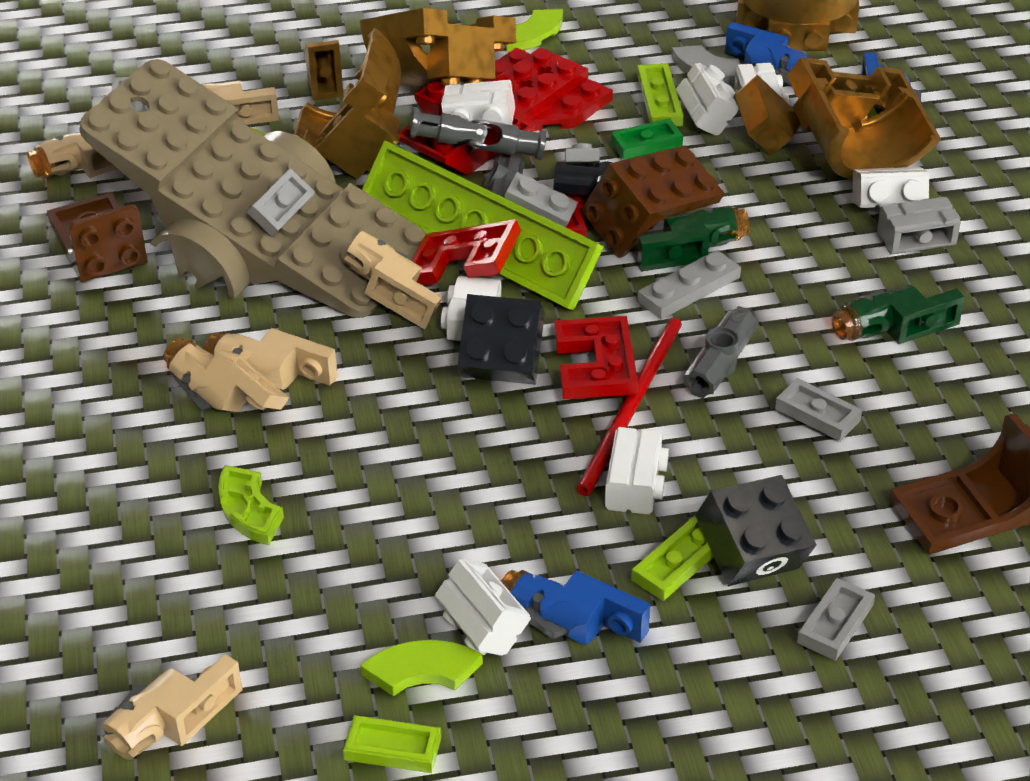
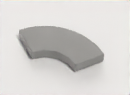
M702 45L672 48V59L684 72L688 73L695 63H701L707 67L714 65L724 73V83L734 86L735 70L738 65H741L739 59L715 56L707 52Z

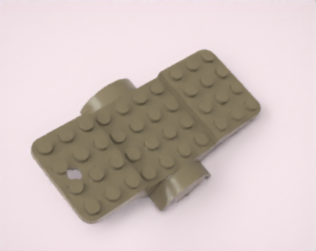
M154 59L145 62L83 115L79 128L83 139L150 196L162 224L167 226L150 244L156 247L161 242L169 240L179 276L183 278L187 272L192 273L196 278V288H200L223 276L228 288V296L235 299L250 283L255 285L279 281L348 316L364 318L371 315L381 303L364 294L369 280L356 273L344 262V258L351 254L347 250L355 237L364 230L377 239L383 240L394 250L407 255L411 261L426 235L422 229L354 184L350 183L345 189L338 186L327 161L307 141L294 134L281 131L268 132L264 135L259 134L236 119L238 108L164 60ZM131 102H142L148 107V110L136 111L130 107ZM291 168L315 193L272 237L247 211Z

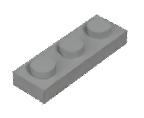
M716 250L639 290L638 303L661 320L739 279L741 266L719 250Z

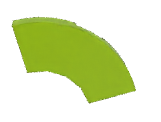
M563 9L533 10L532 16L527 21L516 25V43L506 45L507 52L515 48L523 50L532 49L540 46L541 41L547 37H554L562 27Z
M224 465L219 478L218 490L221 508L226 519L238 532L247 538L270 545L284 519L283 508L270 503L261 494V472Z
M418 640L398 644L375 654L360 665V670L363 677L392 696L397 695L408 687L420 684H439L456 690L483 664V654L454 642Z

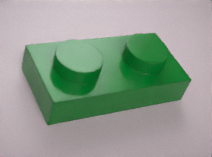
M669 118L611 132V144L621 158L626 160L683 146V135Z

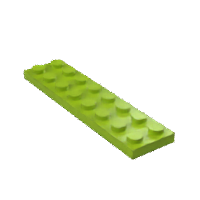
M385 140L362 188L364 192L422 229L426 234L516 219L521 232L499 274L573 311L604 248L603 245Z

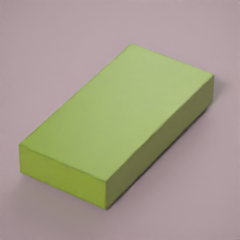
M354 715L343 749L344 760L432 773L442 738L441 728Z

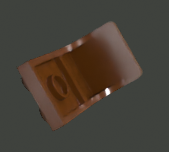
M684 145L609 163L585 202L582 211L613 253L620 258L629 253L638 240V236L644 234L659 221L676 214L719 203L725 193L696 159L694 153Z
M112 192L47 210L49 223L80 282L148 262L138 209L135 205L120 207Z
M1015 413L1004 417L998 440L976 462L960 469L890 489V503L929 555L1030 524V427L1024 424Z

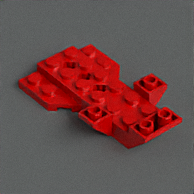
M538 48L531 54L523 49H513L495 61L496 79L483 81H511L515 102L512 125L518 126L519 130L531 132L542 130V125L561 124V129L575 128L613 100L612 89L588 79V68L542 48ZM434 80L414 94L416 102L424 113L438 116L443 113L441 103L446 85H441V82ZM411 124L398 132L400 136L399 142L466 175H469L498 154L497 152L472 148L468 143L450 145L438 143L435 138L423 136L410 138ZM487 128L488 134L484 140V145L497 144L499 141L498 133L492 128Z

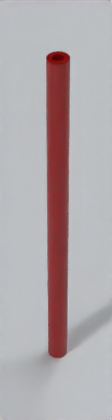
M670 318L637 377L638 394L627 395L577 485L576 489L579 494L583 496L591 495L611 458L615 431L618 427L627 428L682 327L679 319Z

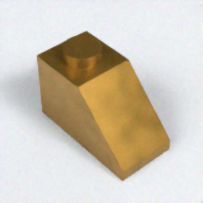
M333 40L307 44L305 51L307 81L313 101L343 97L339 41Z
M758 75L752 78L735 94L748 135L770 156L793 138L800 126V120L794 109Z

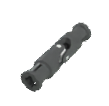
M418 108L413 110L409 135L410 138H415L416 136L435 138L438 143L450 145L468 143L469 146L475 149L514 155L515 152L534 155L535 159L541 160L543 157L546 143V131L544 130L536 133L519 130V127L516 125L480 119L470 122L458 115L442 113L438 116L421 113ZM486 126L491 127L498 133L499 141L497 144L484 145V140L488 134Z

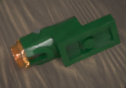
M735 206L706 208L696 212L680 213L679 215L665 218L662 233L638 236L637 264L640 271L688 265L708 255L710 247L722 246L731 241L741 240L742 236H748L749 234L748 214L745 209H737Z
M912 285L888 292L877 290L869 295H865L863 298L846 302L837 312L833 313L832 326L835 334L841 340L865 339L887 332L899 345L959 325L965 296L957 288L925 298Z

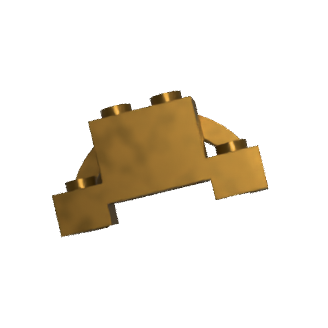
M738 0V24L788 36L787 47L799 51L827 52L829 32L856 33L859 0Z
M419 8L360 20L361 33L366 50L370 40L367 36L376 28L393 46L401 68L400 85L407 87L425 86L434 80L441 82V85L496 79L495 51L504 50V45L516 43V20L513 17L492 15L476 18V24L458 25L448 24L447 10ZM420 45H430L428 55H426Z
M376 28L367 36L370 40L365 60L355 75L359 81L355 85L349 83L346 87L343 98L346 104L336 113L320 109L307 102L300 110L294 135L311 144L326 161H331L357 180L365 171H371L384 140L396 145L400 139L398 135L400 120L393 116L401 83L400 63L391 43Z
M800 57L787 75L794 93L798 97L793 109L800 120L801 126L805 131L813 133L832 170L844 178L853 179V169L908 167L924 157L941 141L938 132L901 69L876 67L870 76L833 72L826 60ZM873 106L884 110L869 119L867 117Z

